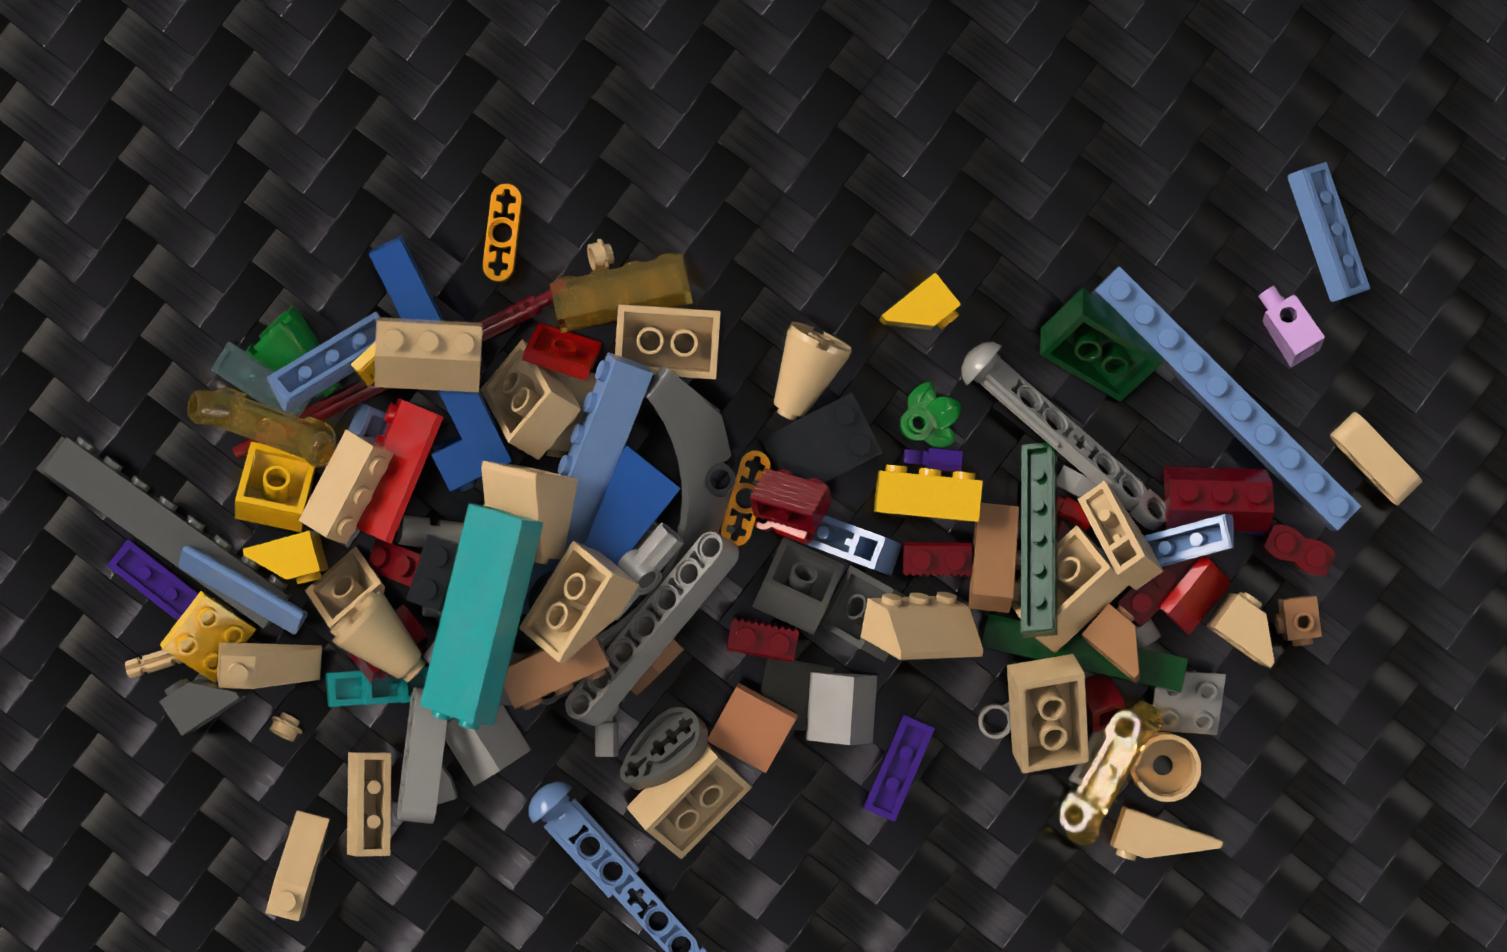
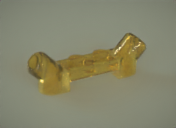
M225 387L217 391L196 390L189 399L187 412L194 424L214 425L302 457L315 468L326 467L337 448L336 435L329 424L309 416L302 419L246 399V393Z
M1140 701L1129 711H1120L1111 718L1103 734L1107 735L1105 742L1076 793L1069 792L1059 812L1061 825L1066 829L1067 836L1073 842L1086 846L1098 840L1100 824L1147 741L1163 726L1162 714L1155 706Z

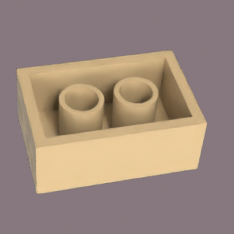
M1074 654L1007 665L1012 753L1022 773L1089 762L1085 675Z

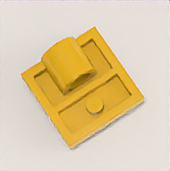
M200 591L160 643V646L178 660L216 683L218 680L219 642L246 643L256 628L238 616L235 611L219 599L211 598Z

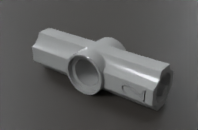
M661 523L639 549L630 550L619 560L618 567L640 585L622 614L615 620L618 621L640 594H647L659 585L662 578L660 571L684 544V540L669 526Z

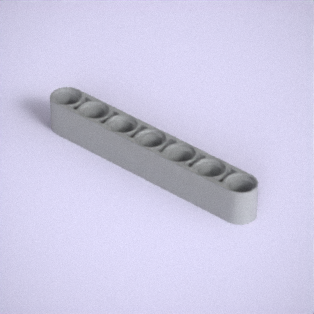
M716 532L704 533L695 542L607 648L606 654L610 664L604 668L606 673L591 681H587L586 677L582 678L566 699L565 708L570 717L592 726L600 725L608 718L736 564L739 557V549L736 543Z

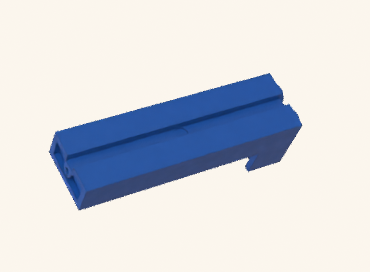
M403 235L371 250L369 256L401 319L445 321ZM480 388L479 392L438 390L459 434L433 446L435 453L432 454V457L449 490L453 491L458 488L459 492H464L478 484L477 480L482 476L483 461L509 464L512 461V452Z

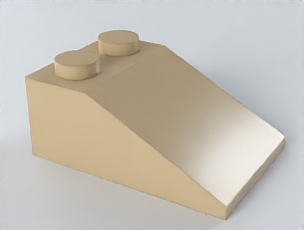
M521 340L480 390L508 443L539 460L547 450L553 447L556 439L564 429L574 422L581 407L570 389L551 369L522 360L528 343Z
M572 541L519 628L557 662L563 664L622 614L640 584L600 551Z

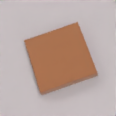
M738 683L712 729L708 742L766 773L798 715Z

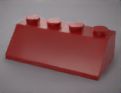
M398 398L396 404L390 403L384 417V422H387L388 425L384 434H378L374 442L394 455L388 464L387 471L381 477L370 503L366 506L359 519L356 529L390 544L392 543L442 423L443 416Z

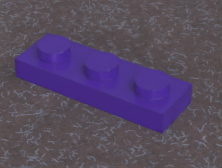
M127 539L107 565L177 621L199 594L198 591L131 539Z
M903 714L864 804V809L891 821H896L935 730L934 727Z

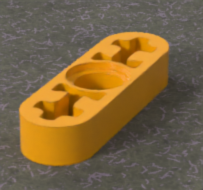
M501 184L491 194L483 271L494 282L508 280L512 276L515 267L522 195L511 184ZM509 190L511 196L516 198V202L510 203L508 206V215L515 214L514 221L505 217L494 219L495 212L500 214L503 212V204L497 201L498 196H504L505 191ZM502 223L509 225L512 229V237L504 243L497 242L493 237L494 228ZM492 245L500 249L511 248L510 254L503 252L502 262L508 265L507 270H502L500 276H496L495 271L489 268L490 263H496L498 253L497 251L490 252Z
M750 451L742 457L721 527V535L736 543L737 546L743 545L749 540L756 519L753 515L752 507L741 508L736 502L738 491L744 488L754 491V488H756L749 483H739L741 476L748 479L750 474V468L745 467L746 461H753L754 457L758 456L761 458L760 463L765 465V469H770L769 458L760 451ZM765 470L758 471L754 481H759ZM732 508L740 513H752L750 521L743 518L741 528L746 530L745 537L739 536L737 541L732 540L731 533L726 531L728 525L734 526L737 516H730Z

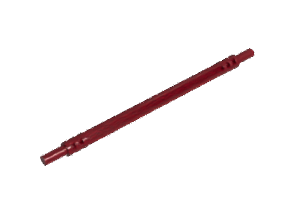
M565 282L536 297L532 294L476 322L482 323V342L542 313V308L570 295ZM360 380L261 429V434L233 447V453L239 460L247 456L251 442L275 446L389 388L375 387V382L368 387Z

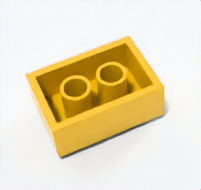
M886 465L885 471L877 472L874 512L979 522L983 481L975 480V473L955 471L952 478L941 477V470L921 468L919 469V474L907 473L906 466Z

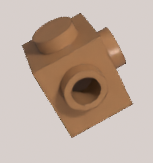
M1317 596L1278 599L1279 614H1275V628L1277 634H1282L1283 640H1292L1293 646L1313 644V638L1322 637Z

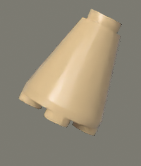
M373 590L370 593L367 592L354 605L358 611L352 617H343L332 628L330 632L335 636L333 642L342 649L395 678L400 679L402 677L406 682H409L426 664L421 658L422 653L386 596L381 591L377 593Z

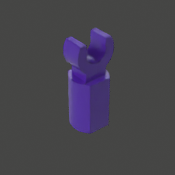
M928 448L927 452L905 449L903 463L926 465L927 469L961 472L963 451Z

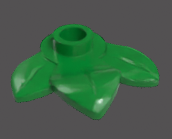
M925 382L916 387L909 395L908 410L900 419V430L908 440L914 442L924 440L934 448L947 447L956 441V437L949 426L960 416L962 405L959 401L950 397L937 398L932 382ZM916 418L922 422L921 430L913 426V419Z

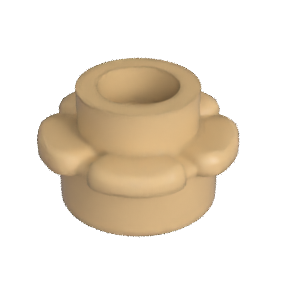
M597 239V243L588 244V259L592 270L602 269L604 272L608 271L609 264L614 263L610 244H604L602 239Z
M281 713L280 717L273 716L271 718L273 723L269 730L288 741L293 742L297 734L302 733V730L298 728L300 721L286 713Z

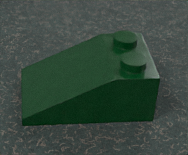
M1084 288L1041 327V356L1120 402L1163 363V357L1111 304Z

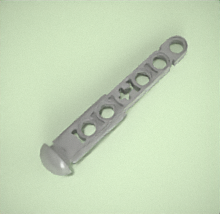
M983 342L968 352L961 367V376L966 386L972 380L980 383L1095 485H1099L1104 480L1107 481L1125 509L1131 511L1129 514L1142 526L1154 531L1166 523L1165 502L1150 488L1147 490L1141 480L1005 363L1001 356L997 354L1001 348L1000 344ZM1021 397L1025 398L1031 404L1032 408L1025 405L1024 402L1021 400ZM1046 419L1052 421L1053 424L1056 426L1057 430L1053 429L1047 423ZM1097 463L1106 469L1108 475L1099 469ZM1123 486L1127 487L1132 492L1133 497L1126 493V491L1123 489ZM1148 508H1151L1157 514L1159 519L1155 518L1149 512Z

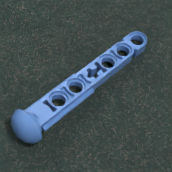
M553 782L536 792L528 807L529 818L532 823L539 819L543 822L546 821L547 823L543 827L608 898L612 895L617 898L665 952H673L671 948L672 942L679 936H684L690 940L691 946L688 952H708L702 945L698 948L696 938L636 874L640 870L638 866L575 798L570 802V797L567 793L571 790L572 786L565 782ZM585 825L588 830L580 833L575 841L572 842L569 838L576 835L582 826ZM591 836L599 841L600 847L596 854L589 856L582 853L580 844L584 838ZM609 862H618L623 870L620 878L617 880L605 878L603 875L604 866ZM631 888L635 891L640 888L643 889L644 892H642L641 896L648 905L651 900L656 902L655 905L647 908L642 917L638 914V912L643 910L639 903L636 901L629 903L627 901L630 898L628 890ZM657 911L665 913L668 917L667 925L661 930H655L649 925V917Z

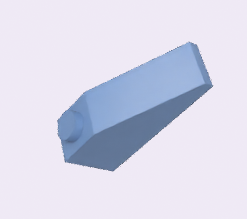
M825 515L814 533L812 541L807 545L891 576L903 544Z

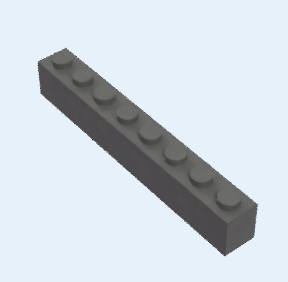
M79 436L77 440L66 437L43 469L44 472L178 568L182 549L184 546L193 545L284 599L289 600L292 596L291 593L286 591L288 584L274 574H271L269 578L258 570L261 566L260 564L244 555L240 558L231 551L233 545L223 537L216 535L212 538L203 531L206 526L195 517L189 515L185 518L176 512L179 506L167 497L161 495L158 499L148 492L151 486L135 475L132 479L121 472L124 467L111 457L106 456L105 459L99 457L93 452L96 447L83 437ZM187 573L263 629L269 628L272 624L268 619Z

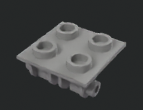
M1192 670V672L1186 671L1181 694L1155 688L1150 730L1217 735L1226 674H1217L1216 672L1203 673L1196 672V670Z

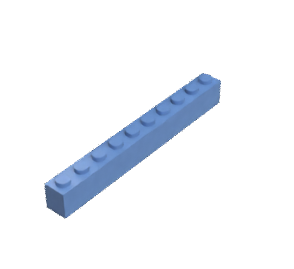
M1120 266L1092 292L1113 306L1163 357L1162 364L1330 531H1338L1361 507Z

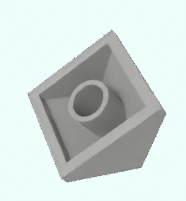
M810 672L806 740L842 745L873 743L877 675Z
M499 705L494 725H480L479 730L459 726V719L456 718L447 723L445 741L474 786L532 750L504 705Z

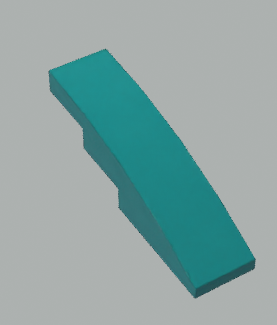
M423 666L409 682H406L402 677L397 679L391 676L385 681L379 678L371 684L361 670L326 673L328 707L411 702L413 689L415 687L424 688L429 666Z

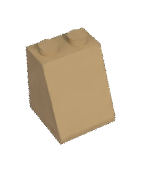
M483 461L482 479L485 506L543 522L534 562L548 564L549 559L561 560L564 556L578 478L526 466Z

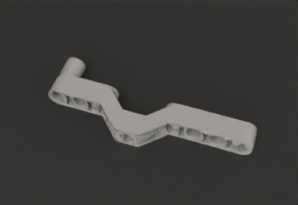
M403 514L398 527L397 542L400 545L423 548L427 535H437L459 543L464 523L439 519L437 525L432 526L430 525V518ZM422 606L423 616L436 618L440 624L442 612ZM415 687L412 692L397 819L433 824L437 809L447 720L433 717V710L420 706L424 688Z

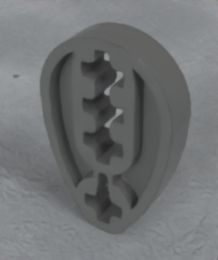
M675 707L662 712L642 731L631 746L620 769L621 779L633 789L640 790L661 785L681 775L701 758L706 749L708 730L705 723L687 708ZM688 726H690V729H691V731H690L689 733H688V730H687ZM677 736L678 742L675 744L674 738ZM664 747L665 753L662 755L661 749Z

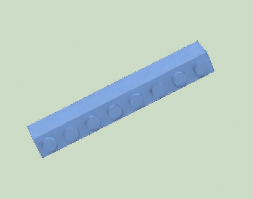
M609 352L605 361L602 360L597 367L595 373L597 381L593 392H589L585 397L583 417L580 424L577 423L574 426L570 437L572 445L568 455H564L561 458L558 467V474L578 478L564 554L572 541L585 544L653 376V372L646 365ZM549 559L548 564L534 562L522 614L527 615L530 611L529 597L536 581L549 571H554L561 561L560 559Z

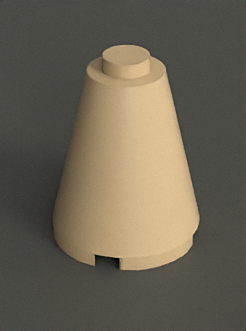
M792 322L787 331L774 398V405L778 407L777 413L791 420H796L797 416L804 417L852 352L851 347L842 340L826 332L824 334L813 331L814 327L799 322Z

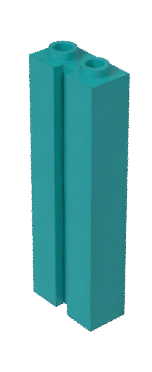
M468 505L420 702L421 707L433 710V717L449 721L452 718L459 719V726L473 730H479L480 725H494L543 522L517 516L490 506Z

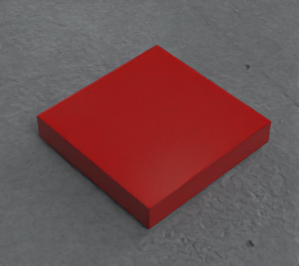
M538 323L524 350L522 360L587 381L600 354L603 343Z
M1201 556L1161 604L1160 608L1181 630L1190 635L1232 583L1209 558Z

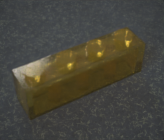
M667 253L658 256L655 260L646 262L631 261L620 268L611 270L600 268L588 275L579 277L564 276L558 279L557 282L550 283L561 333L616 321L618 304L674 308L693 303L682 254Z

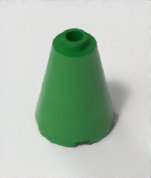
M291 305L288 312L286 310L282 312L259 335L261 340L256 345L252 343L246 350V353L250 358L276 372L321 344L300 311L294 305ZM336 382L314 397L317 398L322 394L326 398L340 383Z

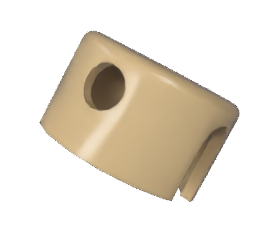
M1156 732L1144 737L1135 746L1130 757V773L1135 785L1147 796L1161 802H1174L1188 796L1196 788L1201 776V760L1197 750L1186 739L1170 732ZM1158 756H1168L1172 761V769L1166 775H1159L1153 769V762Z

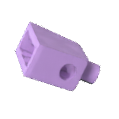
M1276 285L1259 295V298L1267 308L1263 323L1291 368L1320 351L1325 337L1295 295L1285 299ZM1287 317L1292 322L1286 323L1282 321L1281 318Z

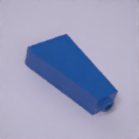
M626 446L619 458L584 545L600 551L618 566L621 557L635 548L681 488L629 446Z

